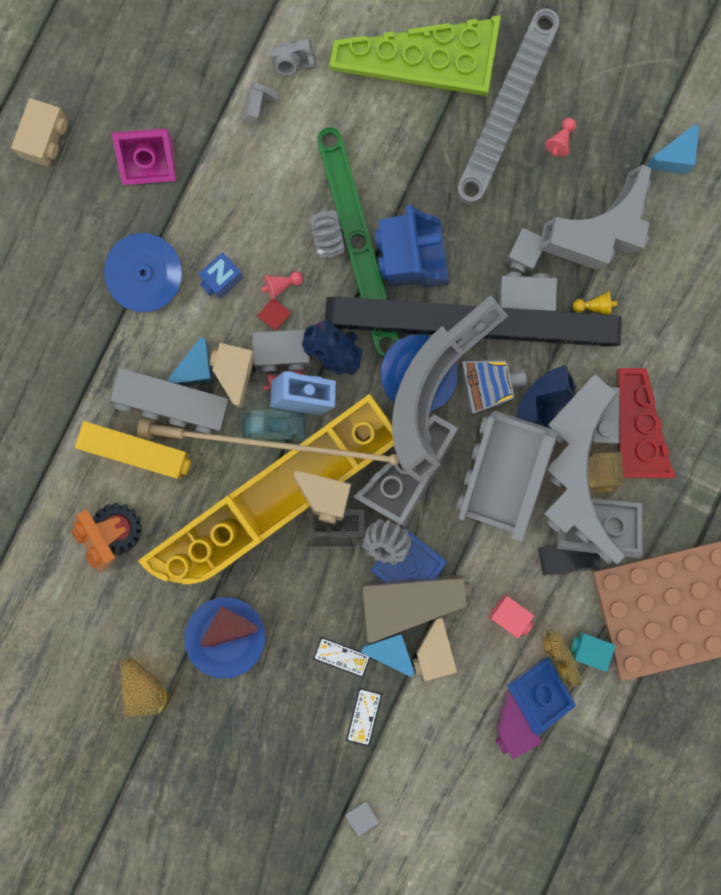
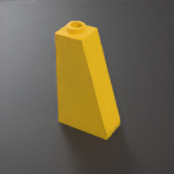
M86 421L82 423L75 445L76 449L182 480L183 475H188L192 460L188 459L190 454Z

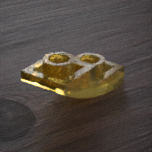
M551 629L545 630L546 637L543 638L544 651L546 655L550 654V658L554 661L562 660V663L558 664L561 680H565L566 684L570 687L581 686L580 675L568 647L555 631Z

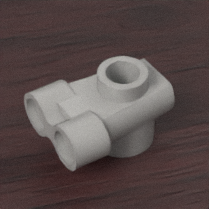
M310 38L299 39L297 43L282 42L279 47L271 48V57L275 69L282 75L294 74L297 66H303V68L316 67V57Z

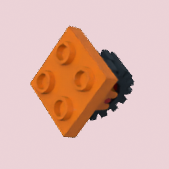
M119 503L107 504L96 512L93 519L87 509L76 514L72 525L74 529L71 530L72 535L78 544L83 543L88 552L85 554L89 565L91 568L97 567L99 573L111 566L115 559L113 554L119 556L129 552L141 537V518L136 516V511L133 508L132 510L127 508L128 505L123 504V506L119 505Z

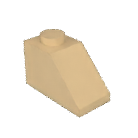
M219 343L218 350L214 349L212 352L210 366H213V372L232 403L237 408L242 409L255 354L252 350Z
M295 470L294 481L313 513L319 515V520L335 524L336 520L342 521L351 484Z
M442 617L433 619L416 650L417 658L412 659L416 675H422L424 681L457 673Z

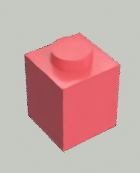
M504 594L488 615L491 620L518 639L521 634L526 636L534 625L531 621L534 615Z

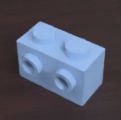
M291 371L283 372L272 380L270 407L321 416L335 407L336 381L323 379L319 376L300 375Z

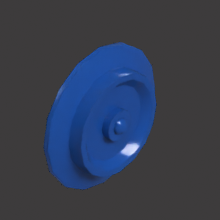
M148 233L131 234L118 241L108 253L104 267L105 283L112 297L123 307L137 312L156 311L169 304L178 293L183 277L181 261L175 249L163 238Z
M409 335L396 341L385 353L381 364V383L387 397L393 403H395L401 381L409 365L430 336ZM456 362L439 384L430 412L442 407L453 395L458 381Z
M216 598L202 604L191 615L185 628L184 646L190 661L202 673L214 678H234L248 672L259 660L265 646V628L259 614L248 603L235 598Z

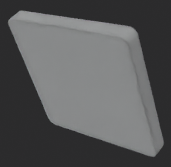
M366 801L345 814L358 836L379 824L377 817Z

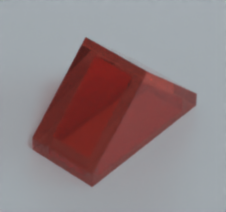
M221 606L201 640L202 648L206 649L257 634V626Z

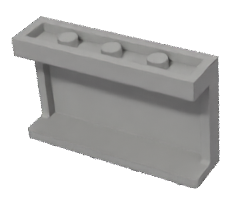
M493 411L489 418L484 417L479 433L484 435L481 444L476 443L472 454V459L476 461L474 468H469L465 477L464 484L468 485L466 495L461 494L456 509L460 510L458 519L464 521L466 517L513 532L512 539L522 542L527 532L559 431Z

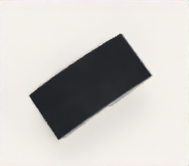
M557 544L538 548L543 576L564 575L572 571L598 570L602 567L600 556L597 553L557 549Z

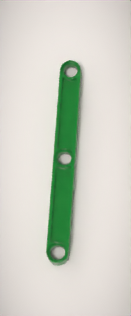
M326 127L318 134V148L341 224L360 298L387 300L341 134L335 128ZM326 135H333L337 139V144L333 147H326L323 145L322 139ZM355 236H361L365 239L366 244L361 249H355L350 244L351 239ZM370 331L376 353L384 358L386 352L380 349L379 343L384 338H389L395 343L399 340L397 332Z

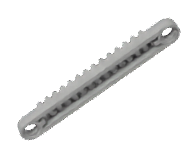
M541 9L534 15L477 141L457 189L458 198L464 204H477L487 189L558 29L559 17L551 9ZM544 18L548 19L552 23V28L543 30L538 26V21ZM474 184L479 192L476 196H467L463 190L464 186Z

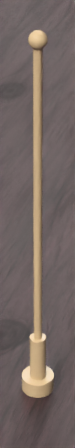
M143 417L139 420L137 427L138 438L144 440H152L154 435L183 439L185 436L390 462L394 466L400 463L397 454L383 456L189 432L180 427L156 425L155 420Z

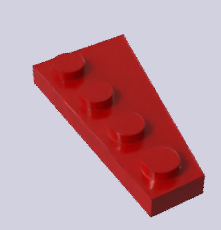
M647 368L617 369V387L619 388L618 478H676L674 469H672L670 464L668 446L663 438L661 420L656 412V402Z

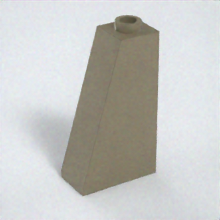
M463 575L363 583L367 643L378 641L467 607L466 599H471L470 582H465Z

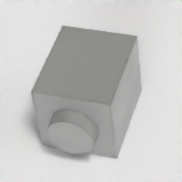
M522 228L505 262L510 265L509 268L512 271L522 273V275L524 273L530 275L542 250H539L541 236Z

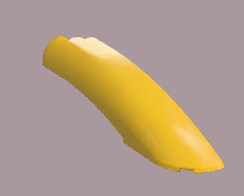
M369 394L299 445L382 455L394 446L392 421L372 394ZM291 450L138 561L149 573L166 582L171 581L185 585L205 581L310 507L294 481L295 470L344 482L373 460Z

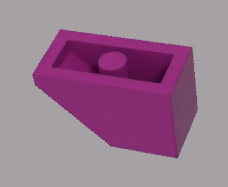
M507 690L495 729L499 737L495 741L503 755L508 752L511 758L515 759L541 744L542 741L539 735H534L510 690Z

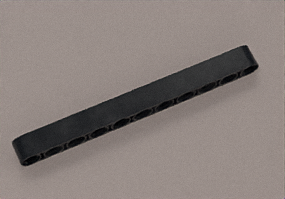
M327 297L325 320L329 321L337 329L433 335L441 326L447 331L451 330L477 306ZM502 308L508 317L483 337V339L616 347L621 345L622 317Z

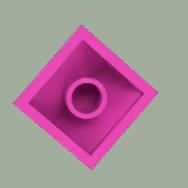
M167 128L112 132L122 185L176 181L174 142Z

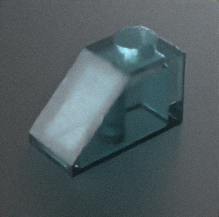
M275 410L243 412L242 438L262 441L305 440V413Z

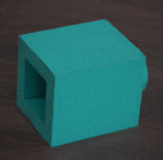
M578 631L577 637H572L568 651L571 652V659L607 672L616 645Z

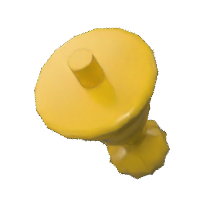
M607 291L587 302L582 299H576L572 304V308L576 313H583L588 309L602 315H611V307L617 306V301H611L610 291Z

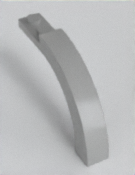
M491 295L451 330L447 331L441 326L421 347L401 381L393 409V441L398 459L404 471L418 482L441 465L431 446L428 427L431 404L439 384L452 365L466 351L508 317Z

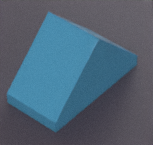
M696 124L655 154L647 166L652 168V170L688 174L695 166L699 127Z
M199 338L167 379L168 382L182 386L214 382L212 366H210L209 344L205 339Z
M400 632L362 646L361 653L410 677L413 676L414 670Z

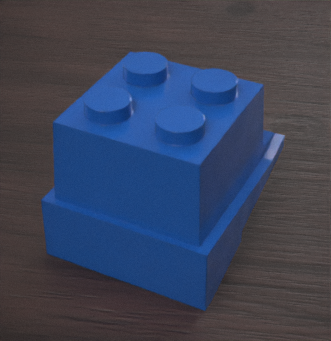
M406 206L407 214L378 220L379 229L375 230V238L380 253H383L382 257H378L379 268L383 279H388L391 287L422 283L423 287L426 288L449 284L440 219L432 214L426 215L413 206Z

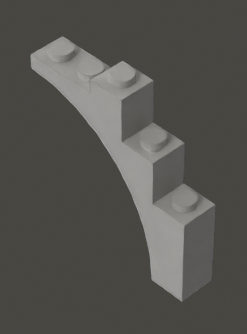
M594 374L549 424L553 430L559 431L556 440L562 445L567 441L569 445L546 469L551 473L548 478L560 489L563 486L568 489L548 509L545 515L549 518L546 522L556 532L559 533L563 530L567 533L575 526L578 528L575 532L577 536L588 544L592 541L600 548L597 551L600 557L609 564L612 560L618 564L626 554L610 538L599 520L591 498L588 479L589 452L594 433L604 412L616 398L617 393Z

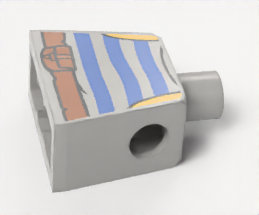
M504 360L465 361L460 365L470 416L511 402L514 399L513 389L527 386L525 371L509 373L508 363Z

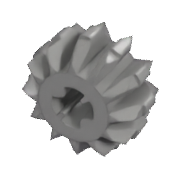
M325 210L312 215L310 221L318 255L321 258H331L342 254L345 250V244L338 214L334 210Z
M378 519L376 523H371L367 527L362 547L366 549L368 556H373L374 561H382L384 565L387 562L392 565L403 562L409 552L412 539L408 535L407 529L400 528V523L393 524L389 519L386 522Z

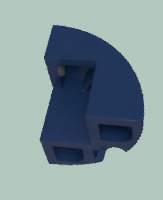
M566 365L545 373L530 386L519 404L516 418L552 429L549 426L551 421L576 395V385Z

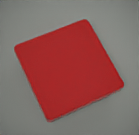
M271 299L258 314V318L274 331H277L291 312L278 301Z

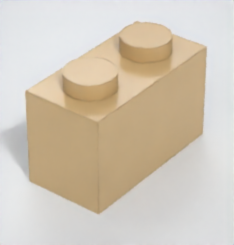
M29 98L11 149L18 157L47 167L50 166L51 160H54L58 154L59 138L67 129V117L61 108Z

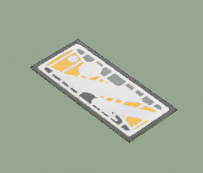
M322 636L313 660L364 678L371 657L361 653L359 650Z
M363 688L358 689L346 741L370 747L383 693Z

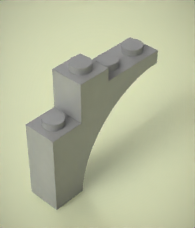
M641 165L628 172L626 182L618 198L600 216L583 220L555 217L546 222L539 250L597 270L610 264L614 257L615 249L627 254L644 249L649 239L648 228L650 223L640 218L645 211L644 200L651 185L649 178L652 168Z

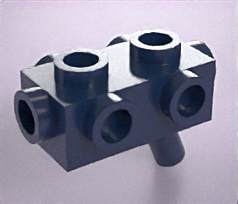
M327 320L306 328L303 334V349L307 355H313L318 358L326 370H332L338 375L343 373L352 375L359 369L363 350L354 343L357 340L355 332L350 331L345 336Z

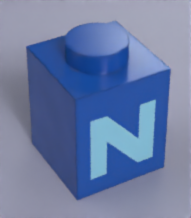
M223 252L198 273L202 280L199 285L209 296L215 294L219 299L243 279L241 271Z

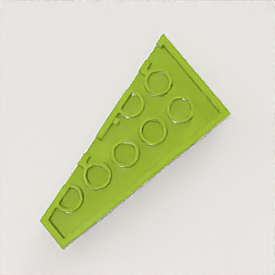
M501 15L482 21H477V19L467 20V23L451 25L446 23L408 29V32L402 33L386 32L382 36L369 38L360 36L334 40L329 70L487 96Z

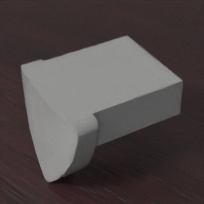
M253 82L246 93L241 122L252 125L259 116L261 101H277L279 93L268 86Z

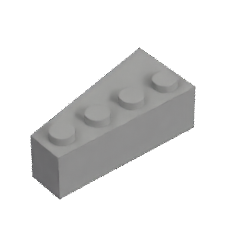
M121 368L118 369L109 404L114 405V409L128 413L132 409L142 412L141 416L153 420H158V417L170 419L169 424L185 428L186 424L197 426L195 431L205 434H212V431H220L228 403V398Z
M433 415L429 419L428 424L429 437L433 451L441 464L457 438L459 430L456 426ZM388 462L354 498L405 527L440 465L418 482L404 471L401 463L394 466Z

